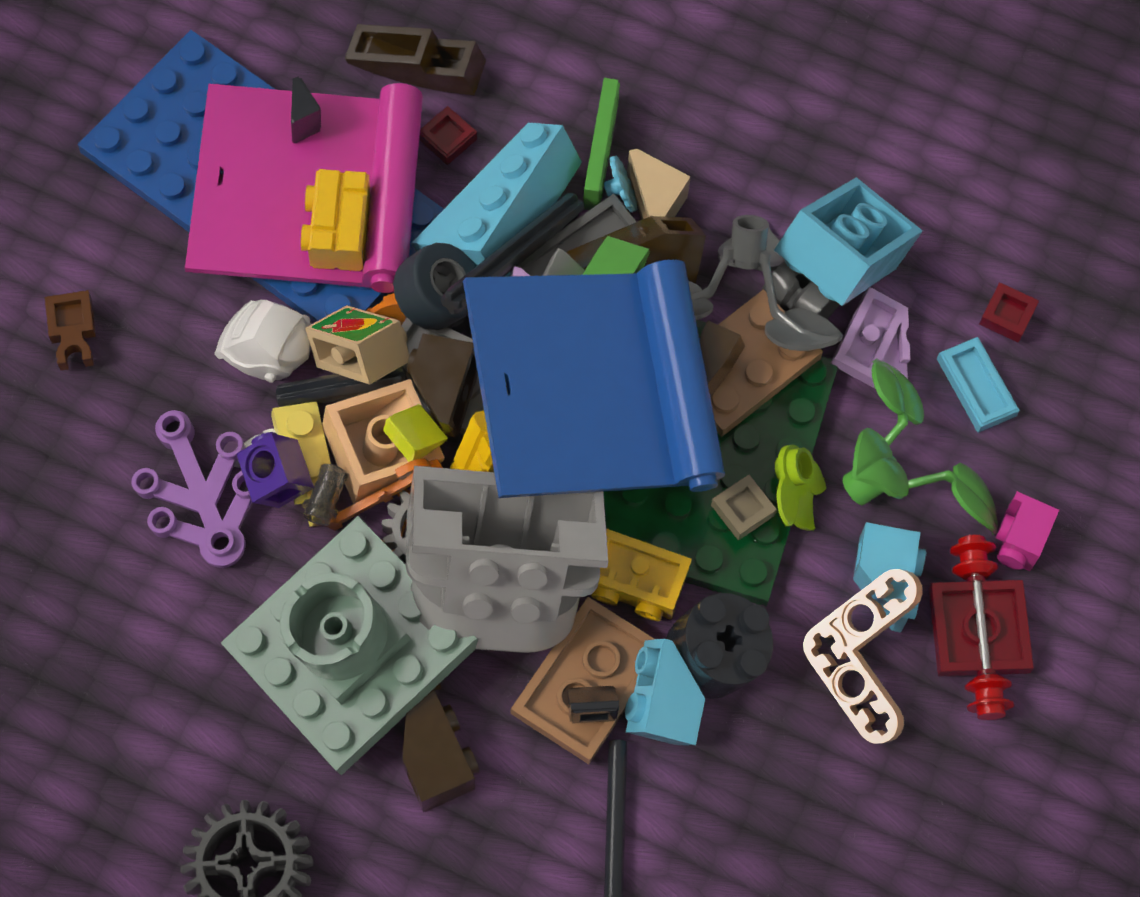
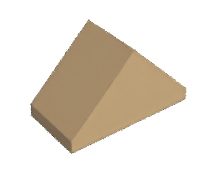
M639 149L629 151L627 172L632 183V189L635 192L641 219L643 220L650 216L675 217L688 197L690 176Z

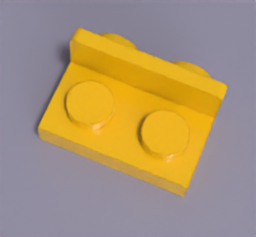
M606 529L607 568H600L598 587L591 596L602 603L617 606L618 601L636 607L635 613L653 621H661L662 617L672 619L692 559Z

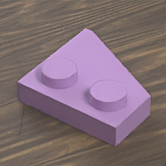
M869 287L864 293L845 331L831 364L838 366L839 370L873 388L875 387L871 370L874 364L872 361L876 358L895 367L908 379L907 363L911 360L910 343L906 337V331L909 328L908 307Z

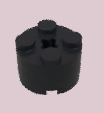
M731 593L713 594L702 599L679 617L669 629L666 639L674 642L705 698L709 699L723 698L763 674L773 653V636L769 626L767 611L762 606L753 604L744 597Z

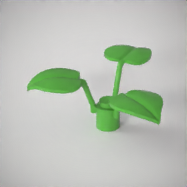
M878 358L873 360L872 363L874 364L871 371L874 387L886 406L897 414L898 421L885 438L871 428H866L860 432L855 446L853 470L843 476V484L849 496L857 504L863 506L884 492L889 497L902 499L908 495L910 488L938 481H947L952 484L953 495L965 511L990 530L992 535L997 534V512L991 493L981 477L967 465L958 463L953 467V472L947 470L911 480L907 479L905 471L893 456L889 445L907 426L908 420L915 425L923 422V405L912 383L899 370Z

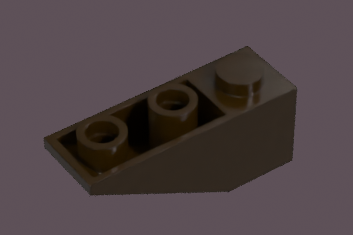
M650 216L566 252L586 270L598 248L606 237L610 236L649 249L650 254L645 266L663 260L683 261L686 266L688 281L696 284L706 235L692 218Z
M440 683L406 713L403 765L423 813L475 790V778L473 775L480 772L470 747L467 746L461 749L454 733L461 729L451 705L448 704L442 707L435 691L442 688Z

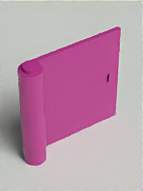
M393 83L381 89L379 99L311 93L321 108L320 132L297 143H293L291 133L292 91L208 84L185 272L369 287L381 293L394 292L393 281L396 270L409 257L423 100L422 92L412 85ZM319 169L339 170L341 173L345 171L366 172L369 175L370 201L364 265L361 271L340 270L339 268H313L310 266L308 251H301L302 225H311L312 212L305 211L306 186H315L316 171Z

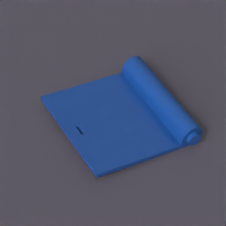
M663 260L654 262L643 267L638 273L466 277L463 280L498 498L689 486L690 491L701 492L718 486L717 480L725 476V470L686 266L683 261Z

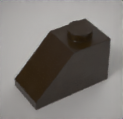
M423 333L418 349L413 348L409 355L407 371L411 375L419 395L439 428L448 437L447 441L457 443L478 377L474 346L472 342Z

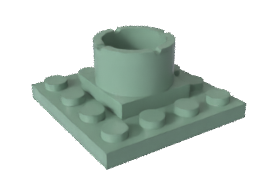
M359 516L350 522L221 642L341 776L394 727L409 710L417 705L476 649L478 642L475 636L458 638L455 630L440 628L436 625H433L428 630L419 621L421 613L416 606L413 591H411L412 579L407 574L406 565Z

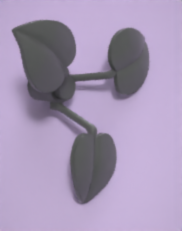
M756 215L736 217L733 220L731 238L718 249L720 263L709 286L702 290L697 284L689 281L695 318L699 320L712 313L713 304L708 299L714 295L727 265L763 271L770 313L774 318L765 325V334L771 342L789 350L809 351L825 348L842 341V333L821 315L800 308L790 309L783 313L778 308L771 271H775L784 261V258L774 251L780 240L770 230L769 222L762 217Z

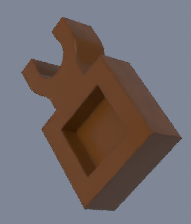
M89 290L44 297L50 341L52 344L60 343L56 351L57 364L60 371L69 370L67 360L74 352L82 353L85 367L94 366L93 354L85 341L86 338L96 337L92 298Z

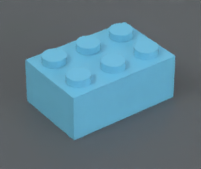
M856 177L801 209L774 251L784 258L789 268L804 274L816 284L819 291L826 298L836 301L843 306L896 270L923 230Z

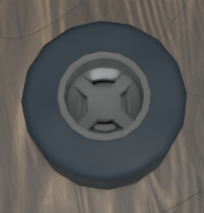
M436 242L423 247L405 259L396 270L393 281L395 299L403 314L412 323L428 330L446 328L466 317L468 310L465 308L459 314H450L447 307L442 306L441 296L476 266L462 250L451 244Z

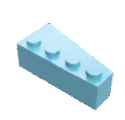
M527 123L412 242L416 252L436 242L448 243L462 250L477 266L555 204L582 163L563 125Z

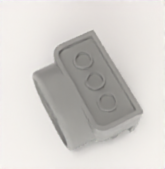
M414 466L407 512L406 571L412 579L411 591H413L416 606L421 613L419 621L428 630L433 625H436L440 628L455 630L458 638L475 636L478 639L476 649L529 653L549 649L563 641L574 625L580 597L590 595L597 589L600 568H607L608 566L603 491L498 498L494 472Z

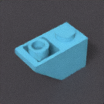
M866 522L859 538L853 577L861 590L883 573L893 569L907 570L916 576H921L926 550L918 548L920 532ZM893 580L891 584L894 587V591L884 599H878L876 593H874L872 598L880 603L882 607L892 599H902L905 601L907 597L904 591L909 587L907 581L897 582ZM919 603L889 628L892 631L901 632L908 618L915 619ZM883 607L886 616L889 615L890 611Z
M668 639L645 640L644 647L639 650L635 661V672L638 674L635 690L630 695L625 708V717L628 720L626 732L673 745H696L705 697L673 641Z

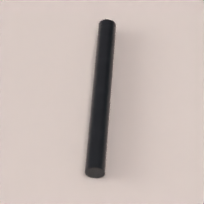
M610 740L608 743L604 897H623L627 741Z

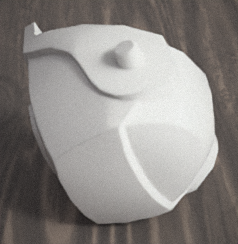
M251 300L231 318L219 338L215 355L218 359L223 358L230 365L247 375L266 380L270 383H273L275 380H282L289 377L292 371L296 370L309 358L311 346L305 328L311 325L310 318L307 315H302L295 310L272 301Z

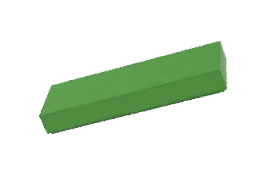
M604 78L584 186V210H591L602 201L619 103L620 83L616 79Z

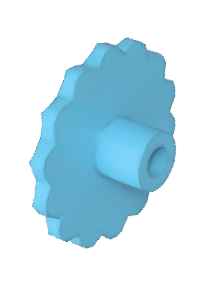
M618 156L610 157V166L614 179L604 182L608 197L612 194L620 195L630 213L637 211L635 192L632 189V183L628 178L623 162L620 161Z

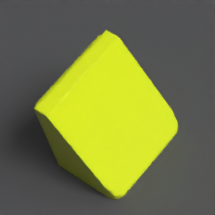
M420 404L388 417L383 429L408 462L423 458L448 439Z

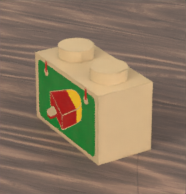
M346 305L305 328L317 368L370 385L408 363L407 334L399 320Z

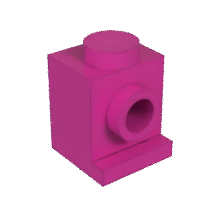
M1017 491L1005 512V517L995 539L1002 541L997 554L998 561L1012 569L1031 571L1041 555L1059 510Z

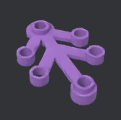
M176 410L168 411L157 420L155 426L156 435L166 448L173 450L189 489L161 480L157 473L150 468H142L135 472L131 481L132 487L144 499L155 497L199 513L205 528L177 520L173 512L166 507H158L150 512L147 519L148 526L157 537H173L198 546L204 560L214 567L224 568L232 566L241 559L245 551L246 542L240 528L252 503L249 491L243 492L240 490V485L245 481L242 471L233 478L232 487L236 495L223 521L217 509V503L234 465L238 461L236 453L245 449V444L240 435L235 432L221 434L216 441V449L219 454L206 481L190 444L195 434L193 424L185 413ZM174 421L180 422L178 430L166 432L168 424ZM235 441L238 443L235 451L231 453L223 451L224 446L228 442ZM145 478L154 479V483L150 488L140 489L142 480ZM164 516L170 518L168 526L162 529L156 528L155 525L159 518ZM221 537L228 538L229 543L226 548L221 550L214 548V543L217 539Z

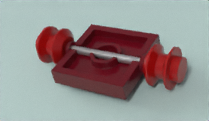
M968 535L958 539V544L950 548L951 555L960 557V563L952 568V573L966 580V582L931 583L929 587L938 677L977 675L965 685V690L974 693L976 700L967 705V710L977 713L978 719L995 720L1005 717V711L1014 707V702L1005 699L1003 694L1004 690L1012 686V682L1001 676V674H1030L1034 669L1023 580L986 581L985 578L998 569L996 562L988 560V554L996 550V545L986 541V538L982 535Z

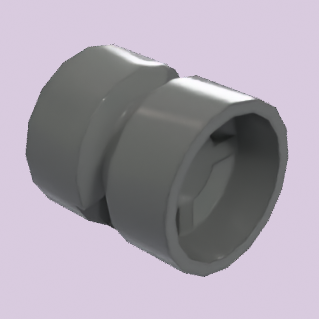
M785 260L772 273L777 304L783 310L805 309L815 312L828 320L840 305L838 302L826 298L819 291L818 286L804 274L789 268Z

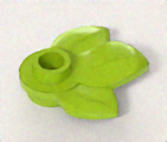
M786 445L781 448L775 461V473L779 479L777 487L778 511L786 526L794 524L806 531L814 530L813 496L824 492L826 484L818 464L813 460L808 449L804 447L799 448L796 445Z

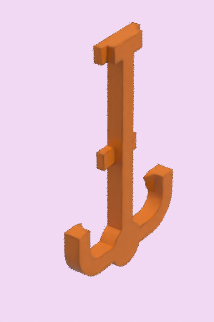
M420 458L395 469L399 480L335 515H328L323 518L324 525L334 531L343 527L342 523L381 502L386 503L392 500V496L412 485L414 466L443 468L438 459L428 461L425 458Z

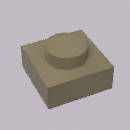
M747 475L714 497L711 506L738 540L774 517L777 511L750 475Z

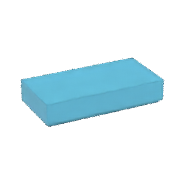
M978 337L938 354L937 361L978 433L1018 415L1019 408Z

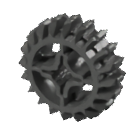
M243 799L240 803V813L234 814L230 805L224 804L221 808L225 818L217 822L214 815L208 813L204 819L210 829L205 832L195 827L191 831L192 836L200 844L199 846L185 845L183 848L185 856L196 860L185 863L180 867V871L184 876L195 877L183 886L187 895L200 893L197 897H221L212 889L209 876H220L222 880L228 879L237 882L240 897H258V888L261 882L267 877L278 876L279 871H284L280 882L264 897H303L294 886L305 887L311 884L310 876L298 871L313 866L312 856L300 854L310 847L307 837L294 838L301 830V826L297 820L284 825L287 813L282 808L276 810L268 818L270 813L268 802L261 801L256 813H252L249 801ZM254 830L262 831L275 837L284 846L286 855L275 856L273 851L266 852L257 849ZM236 833L237 839L234 848L227 854L216 855L215 860L211 861L217 847L229 836ZM247 848L255 864L258 865L257 868L251 867L254 872L247 875L248 884L239 867H236L238 863L243 865L241 860L247 857Z

